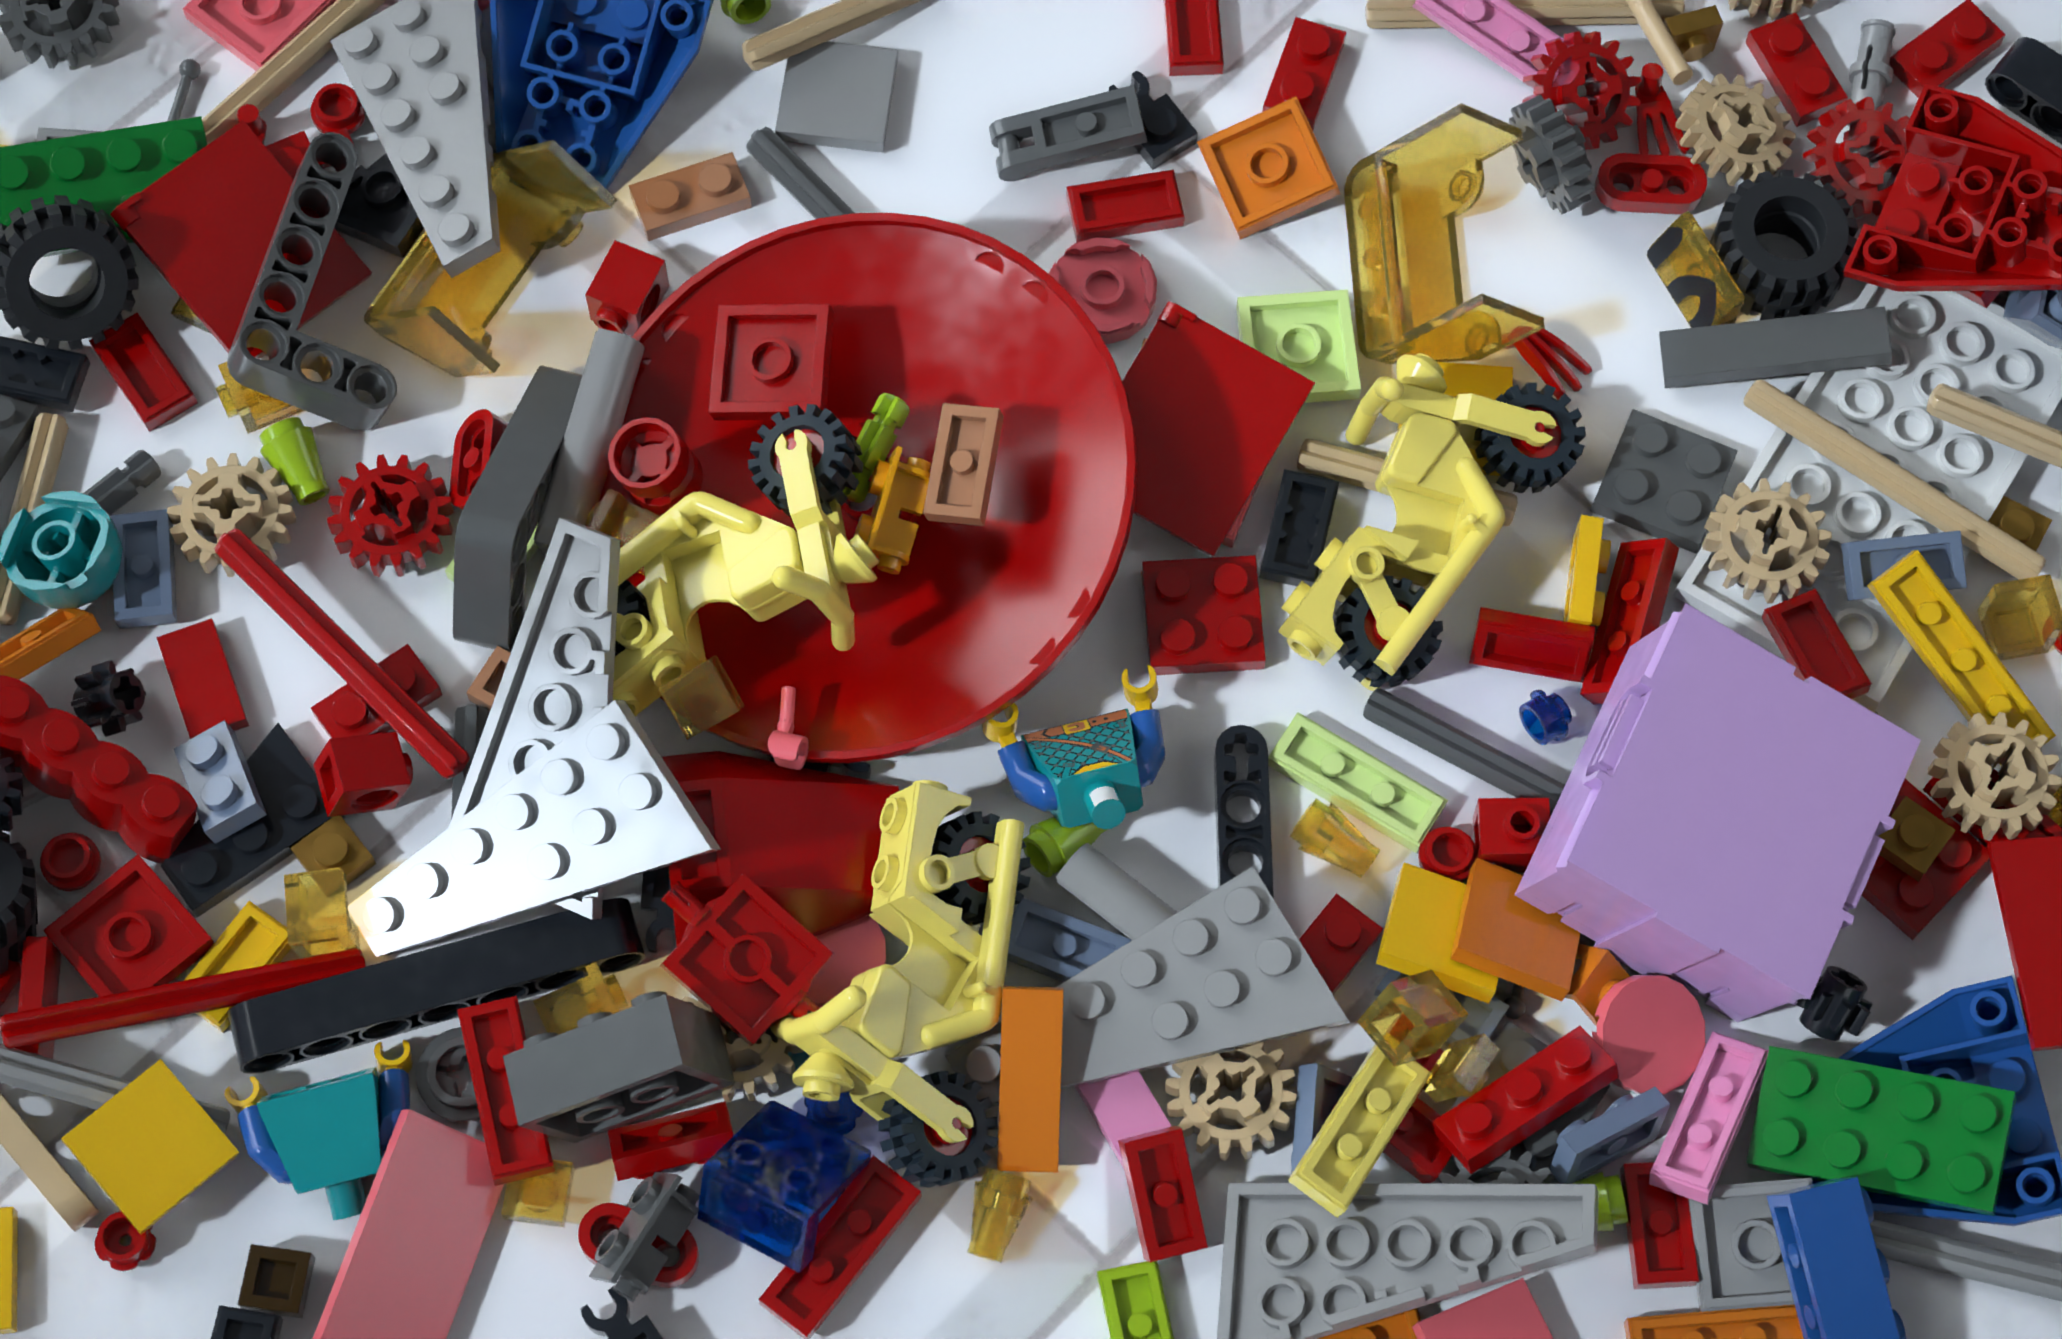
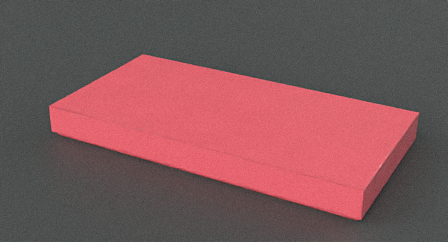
M411 1109L401 1110L313 1339L447 1338L504 1184L494 1185L484 1142Z

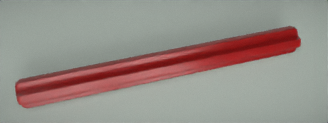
M234 528L228 533H224L218 539L219 542L214 548L216 555L397 731L429 765L445 779H451L464 770L470 759L468 752L242 530Z
M354 948L5 1014L0 1018L2 1040L5 1047L16 1048L235 1006L253 998L366 967L365 959L361 949Z

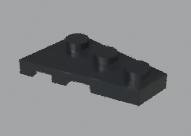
M385 153L367 169L362 165L355 169L334 228L339 232L404 258L424 227Z
M279 723L275 725L247 759L248 767L267 815L216 844L205 834L198 819L170 858H166L160 865L196 918L292 855L293 852L290 849L292 846L332 818L327 817L315 772Z

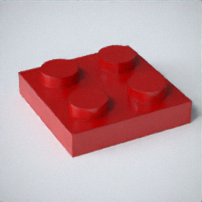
M830 304L718 305L708 411L714 420H772L771 417L780 412L787 419L790 417L788 407L799 405L804 412H806L807 404L817 405L821 411L827 408L835 313Z
M1256 555L1142 561L1141 574L1149 665L1154 668L1156 675L1262 670L1265 668L1266 657Z
M1905 778L1889 817L1892 816L1904 797L1907 796L1954 828L1955 832L1919 882L1878 855L1861 896L1911 940H1914L1989 860L1987 848L1968 832L1960 831L1961 826L1951 817L1944 818L1941 814L1943 810Z
M139 854L43 929V932L99 997L168 984L205 955L214 944L209 934Z

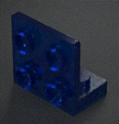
M771 1100L704 1164L697 1219L800 1273L813 1260L820 1214L870 1163L871 1150L779 1102Z

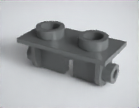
M655 1172L652 1177L644 1179L630 1197L628 1206L631 1210L620 1228L611 1231L597 1248L595 1253L597 1264L589 1277L593 1280L615 1284L613 1290L631 1302L635 1301L639 1293L646 1295L669 1258L652 1246V1242L657 1236L670 1246L676 1247L699 1211L695 1205L700 1195L690 1187L681 1184L682 1177L678 1174Z

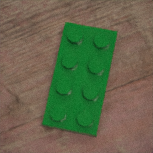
M202 116L0 147V223L8 227L12 223L9 213L17 207H20L23 213L32 210L31 200L42 197L45 205L55 204L54 195L67 196L70 204L77 205L79 198L91 202L96 212L103 209L110 215L118 205L137 192L140 193L207 146ZM112 218L115 226H119L117 222ZM120 227V229H121V231L123 232V234H124V236H125L127 242H128V243H133V240H132V239L127 235V233L124 232L123 229ZM62 248L51 251L45 254L43 257L78 252L81 250L72 248Z
M1770 1046L1746 1164L1750 1168L1800 1178H1812V1180L1820 1182L1837 1178L1858 1177L1860 1187L1866 1191L1994 1216L2017 1096L2015 1091Z

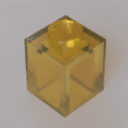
M1432 969L1390 982L1357 1022L1393 1066L1397 1067L1435 1054L1469 1014Z

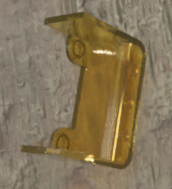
M1460 103L1360 160L1351 169L1345 182L1344 199L1359 349L1365 357L1383 364H1397L1400 356L1404 354L1415 356L1418 353L1425 354L1436 362L1478 361L1545 328L1544 317L1485 294H1480L1463 303L1455 217L1471 209L1481 197L1484 188L1483 161L1523 140L1522 129Z
M554 140L493 153L494 166H491L492 190L497 198L501 251L451 278L443 267L426 231H424L367 309L364 322L381 337L454 377L495 373L501 364L491 357L492 350L489 347L492 342V335L485 330L494 315L541 250L550 249L556 245H559L561 248L568 246L582 231L584 223L581 219L585 213L611 209L618 201Z

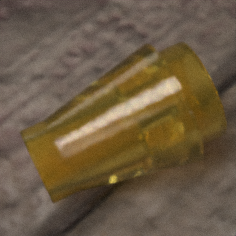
M1317 798L1311 802L1289 835V837L1300 844L1298 850L1350 871L1359 878H1362L1380 852V849L1370 843L1332 802L1326 805Z
M985 1168L982 1180L975 1181L968 1254L1002 1263L1005 1251L1033 1200V1197L1028 1196L1032 1181L1003 1171Z

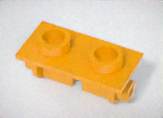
M900 446L895 448L887 462L878 459L868 488V493L877 495L871 516L861 515L854 536L858 534L879 559L880 562L877 564V568L890 574H899L901 566L908 565L919 526L918 524L899 519L900 510L917 516L922 515L931 468L930 462L917 457H910L907 464L899 462L903 449Z

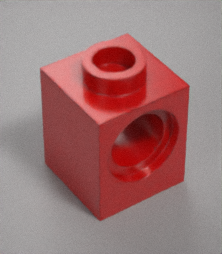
M614 240L585 294L590 320L598 328L633 337L635 332L660 305L669 288L665 260Z
M397 731L331 738L313 764L327 817L395 809L413 780L412 761L407 752H402Z

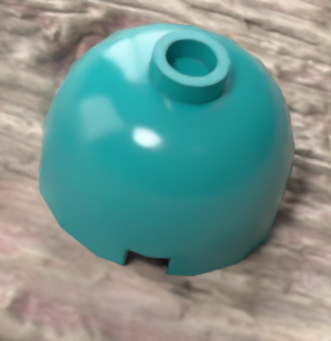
M76 491L52 492L41 497L45 504L36 507L30 513L24 507L14 515L2 535L0 561L5 567L9 579L33 602L54 609L79 608L97 600L110 589L119 574L123 547L114 521L92 496Z

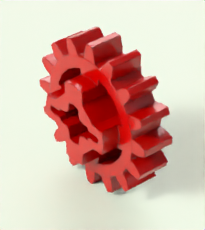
M1580 31L1564 34L1563 41L1559 38L1549 40L1545 43L1548 55H1534L1530 60L1534 67L1538 69L1537 74L1523 77V83L1534 87V95L1528 96L1522 101L1525 102L1539 94L1542 95L1544 100L1551 99L1555 112L1562 110L1569 124L1572 126L1577 124L1586 140L1584 143L1585 150L1598 149L1600 140L1604 143L1618 140L1619 137L1615 126L1619 128L1631 126L1633 120L1625 111L1627 107L1640 106L1641 103L1640 99L1630 95V87L1641 83L1640 77L1628 76L1626 69L1634 61L1633 57L1618 58L1616 53L1620 42L1612 40L1601 45V32L1597 31L1586 33L1584 38ZM1597 62L1603 67L1605 71H1603L1601 68L1597 66ZM1557 70H1558V71H1559V75L1557 76V78H1556L1555 81L1553 82L1554 76H1555V74H1556V72H1557ZM1584 85L1586 96L1579 97L1577 86ZM1609 103L1608 109H1607V111H1606V113H1605V108H1606L1607 104Z
M1866 97L1856 102V105L1852 99H1848L1835 106V110L1831 109L1820 115L1818 120L1821 126L1812 129L1806 136L1812 143L1816 144V147L1803 153L1804 160L1815 162L1816 169L1809 174L1817 176L1815 181L1820 180L1823 186L1828 182L1837 189L1834 198L1836 200L1845 198L1848 204L1852 206L1853 215L1856 219H1861L1871 214V211L1876 217L1880 215L1907 153L1904 128L1907 126L1910 118L1906 115L1895 121L1891 117L1893 104L1890 102L1875 110L1872 97ZM1846 125H1849V130L1843 134V142L1835 143L1841 130ZM1884 173H1891L1886 185L1880 191H1877V186L1884 183Z
M384 454L378 455L376 461L377 468L369 470L361 462L355 464L359 477L353 481L341 476L338 482L344 496H329L328 500L330 508L335 515L327 518V524L331 533L337 535L334 538V542L339 553H349L352 566L356 569L370 561V567L376 577L382 575L386 566H393L397 576L402 577L405 574V563L411 561L421 570L424 569L426 562L423 554L429 550L439 555L444 551L438 535L447 536L453 533L451 521L447 516L454 513V507L451 503V498L445 496L447 489L442 477L432 479L430 467L425 462L417 466L413 471L408 455L403 454L398 459L396 466H389ZM364 500L362 508L357 510L360 503ZM381 505H384L389 513L392 512L395 517L399 518L401 526H398L393 518L389 519L383 513ZM426 520L423 527L417 533L419 523Z

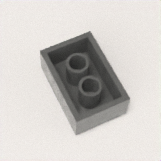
M655 991L635 997L631 1001L632 1007L614 1014L611 1012H599L587 1015L577 1021L578 1028L565 1033H542L526 1039L523 1042V1049L503 1056L518 1126L577 1143L607 1132V1130L615 1129L735 1084L719 1018L714 1013L695 1006L692 1002L682 1001L667 995L664 991Z

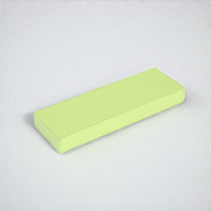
M1297 712L1268 757L1269 767L1415 853L1418 852L1420 844L1432 830L1448 802L1444 797Z

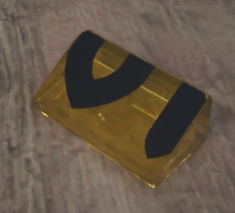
M1687 211L1681 214L1650 246L1646 253L1647 258L1691 328L1735 323L1745 297L1693 214Z

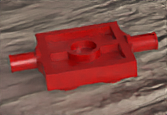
M744 873L736 879L722 896L709 901L706 905L700 902L679 881L661 899L662 902H665L689 924L686 926L681 942L660 966L750 1046L754 1045L773 1022L787 1016L789 1013L793 1017L799 1018L820 1009L806 994L809 991L814 975L834 953Z

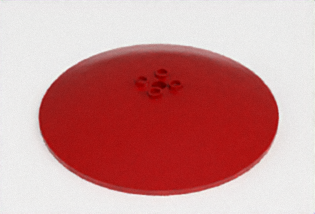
M852 213L818 218L781 228L745 243L703 268L664 300L635 332L632 338L642 343L645 350L622 427L632 420L643 417L658 418L675 430L701 463L703 481L700 491L710 493L789 526L797 532L792 518L786 515L782 509L779 510L755 485L751 478L754 474L748 467V460L755 459V456L749 451L752 441L763 443L764 441L757 433L762 425L771 430L776 426L773 420H714L708 413L718 305L830 304L835 313L826 409L833 412L855 437L856 441L866 420L874 419L875 414L871 411L882 393L899 397L910 408L902 428H895L893 432L897 437L885 459L886 462L895 448L900 446L903 449L899 462L907 464L910 457H917L930 462L932 466L943 403L991 407L1001 410L1004 419L985 526L928 521L923 512L921 516H917L900 510L899 519L919 525L909 556V563L906 566H901L899 574L886 573L879 570L877 565H875L872 570L878 579L874 582L846 584L850 606L854 612L855 628L854 645L847 651H839L833 646L831 640V621L808 599L764 622L754 620L741 607L728 602H713L702 606L696 612L699 617L706 663H701L659 698L678 714L705 731L740 747L772 756L768 749V739L771 733L777 730L780 718L781 689L784 686H791L796 689L793 734L808 738L806 762L853 763L887 759L924 750L960 736L992 719L1034 688L1059 664L1080 639L1103 603L1117 574L1129 539L1136 503L1138 472L1135 428L1128 396L1117 366L1097 328L1077 301L1049 273L1022 253L993 237L959 224L926 216L899 213ZM609 468L592 529L619 539L621 548L663 514L652 513L642 507L617 480ZM849 500L842 506L840 505L845 534L848 540L854 537L861 515L871 516L874 505L865 511L851 509ZM644 566L628 578L635 587L646 579Z

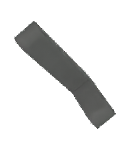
M327 132L321 133L312 140L297 169L230 348L227 366L229 373L235 381L247 388L348 428L363 431L372 429L379 424L396 397L397 383L395 377L387 368L376 362L297 331L358 162L356 147L348 138L338 133ZM318 162L328 163L337 172L326 171ZM300 208H310L314 210L320 216V218L309 217L308 215L304 214V212ZM289 253L297 256L303 262V265L292 264L283 254ZM265 300L277 301L283 305L286 312L274 311L266 304ZM255 347L261 349L267 354L269 360L255 358L247 348ZM301 369L314 370L321 376L323 382H315L308 379ZM355 390L368 392L373 396L376 403L372 404L361 400Z
M543 365L539 366L461 512L454 544V640L494 650L499 646L510 653L513 649L525 611L527 544L540 519L582 374Z

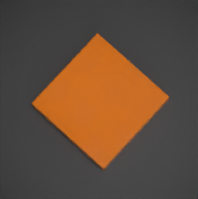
M1297 96L1197 141L1240 240L1341 194Z
M1477 858L1469 871L1450 959L1556 1000L1563 1001L1570 991L1580 932L1560 921L1562 918L1560 914H1547L1515 896L1514 894L1523 875Z

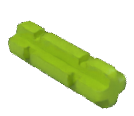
M882 393L878 397L871 411L875 414L874 419L866 420L856 440L863 455L858 457L864 465L863 473H852L859 481L856 490L845 487L842 491L851 502L861 503L865 500L870 484L868 480L873 474L878 459L885 461L897 435L893 434L895 428H902L910 412L906 402L892 394Z

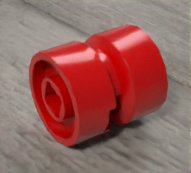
M649 417L632 420L620 428L612 439L608 452L610 470L625 489L645 509L652 513L664 514L685 496L701 490L703 481L701 463L675 430L664 421Z

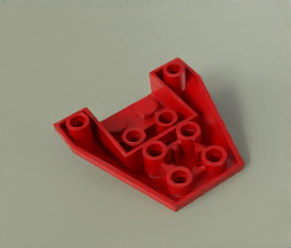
M1925 83L1905 128L1906 156L1876 225H1863L1844 268V276L1897 292L2062 290V149L1979 97Z
M722 751L661 756L721 848L704 855H697L672 863L669 866L671 888L679 881L682 886L706 905L709 901L722 896L736 879L744 873L815 937L873 913L871 911L874 888L871 877L879 855L882 833L879 824L880 815L886 803V798L898 792L899 786L807 768L794 770L778 766L775 762ZM673 910L676 944L678 945L689 923Z

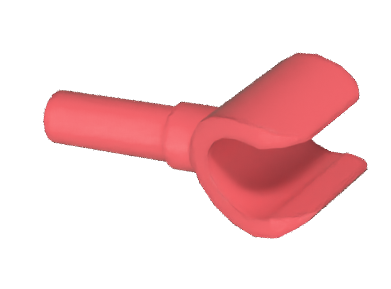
M784 686L781 689L780 718L777 730H774L768 739V749L778 766L801 770L808 754V738L793 734L796 689L791 686Z

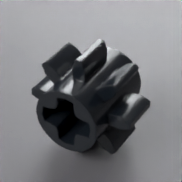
M109 660L93 665L91 672L74 678L78 687L73 694L71 706H73L77 717L90 728L101 725L104 736L108 737L125 732L128 724L142 721L143 716L139 710L144 704L146 691H144L141 681L134 675L132 668L116 672L114 662Z
M1828 966L1823 976L1819 977L1810 1000L1798 999L1796 1005L1804 1008L1799 1020L1809 1031L1827 1040L1838 1041L1844 1030L1854 1036H1858L1873 1006L1870 1001L1863 999L1868 987L1851 972L1836 966Z

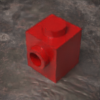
M1478 798L1473 814V835L1477 848V858L1516 873H1525L1550 819L1549 798Z

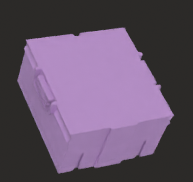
M1685 603L1682 611L1673 612L1668 622L1629 647L1514 895L1547 914H1560L1562 916L1560 920L1562 923L1596 941L1594 947L1609 950L1616 960L1640 974L1662 975L1683 984L1693 996L1702 995L1707 998L1706 1005L1736 1022L1743 1021L1786 1003L1796 1005L1798 999L1810 1000L1839 930L1853 923L1855 916L1847 911L1849 908L1854 909L1857 907L1885 840L1878 837V835L1894 827L1896 820L1889 817V814L1921 740L1811 676L1804 681L1793 675L1796 669L1795 666Z

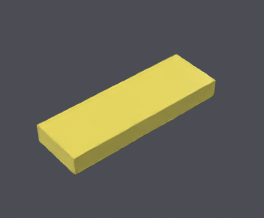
M1382 1037L1372 1047L1288 1181L1338 1218L1347 1210L1432 1073L1386 1038Z

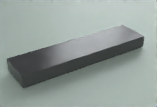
M1885 306L1659 332L1665 389L1892 364V349Z

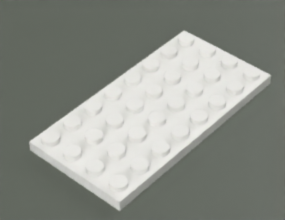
M1867 283L1851 310L1885 306L1892 349V364L1812 372L1795 397V400L1986 521H1989L2028 454L1930 415L1926 411L1929 396L1938 384L1944 383L2046 425L2062 399V350L2045 344L2004 318L2005 308L1994 302L1988 308H1985L1954 291L1897 292ZM1777 427L1743 482L1750 488L1751 492H1755L1761 478H1767L1771 491L1776 492L1779 491L1784 482L1791 483L1789 496L1797 499L1801 495L1808 493L1811 498L1806 509L1810 513L1821 510L1825 512L1826 516L1818 529L1832 532V538L1824 549L1830 553V556L1823 570H1818L1820 574L1814 585L1809 588L1801 584L1798 595L1815 588L1872 683L1868 693L1858 696L1853 700L1875 711L1913 647L1876 598L1847 600L1841 544L1940 533L1943 531ZM1771 528L1767 529L1763 538V542H1765L1762 550L1763 554H1766L1771 543L1769 539L1772 531ZM1962 544L1965 561L1971 549ZM1701 547L1676 587L1673 596L1785 660L1761 617L1764 609L1786 601L1789 598L1781 589L1773 603H1767L1763 591L1755 590L1749 600L1743 599L1744 585L1737 582L1728 589L1722 586L1728 573L1724 569L1710 571L1708 565L1716 552H1709Z

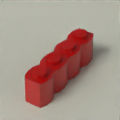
M0 675V759L12 757L15 767H20L24 776L36 788L53 797L69 799L73 808L86 821L99 828L119 832L126 845L141 857L161 864L166 858H170L195 823L198 805L193 796L174 780L162 775L148 773L143 763L127 749L111 742L98 741L93 730L77 716L64 710L48 708L42 696L25 682L13 677Z

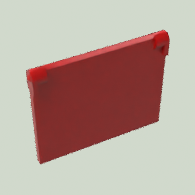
M242 120L140 193L137 192L118 205L110 215L229 354L294 179L244 120ZM306 207L300 208L309 217L320 218L314 210ZM335 228L333 229L297 330L372 275L371 270ZM289 253L283 254L292 264L303 265V262L297 256ZM265 300L266 304L274 311L286 312L283 305L277 301ZM247 348L250 354L257 359L266 355L259 348Z
M1168 301L1157 319L1156 325L1122 380L1128 396L1136 435L1138 472L1134 514L1210 557H1214L1314 388L1315 382L1198 318L1196 314L1180 305Z
M2062 835L1989 842L1987 850L2031 1051L2062 1049Z

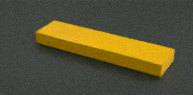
M1918 550L1908 553L1867 585L1968 722L1974 714L1981 713L1987 725H1991L1997 714L2002 712L2006 715L2008 727L2015 729L2017 724L2023 719L2028 721V730L2025 735L2031 740L2044 734L2048 738L2045 742L2046 744L2056 736Z

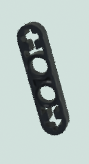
M1231 726L1223 731L1217 739L1214 754L1218 887L1236 877L1229 869V858L1236 852L1248 851L1256 855L1260 860L1262 869L1258 875L1274 899L1268 748L1262 734L1251 726ZM1237 743L1245 744L1247 753L1256 754L1248 758L1246 780L1235 781L1237 774L1235 756L1225 755L1232 753L1234 744ZM1237 796H1247L1253 799L1259 808L1258 816L1251 822L1242 823L1235 821L1226 810L1229 800Z

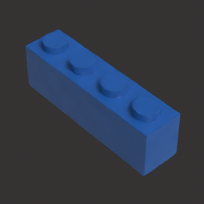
M1858 1177L1831 1179L1767 1195L1803 1339H1906L1904 1324L1897 1311L1892 1309L1886 1287L1890 1280L1888 1263L1882 1251L1876 1248L1870 1226L1874 1218L1872 1202L1866 1190L1860 1187Z

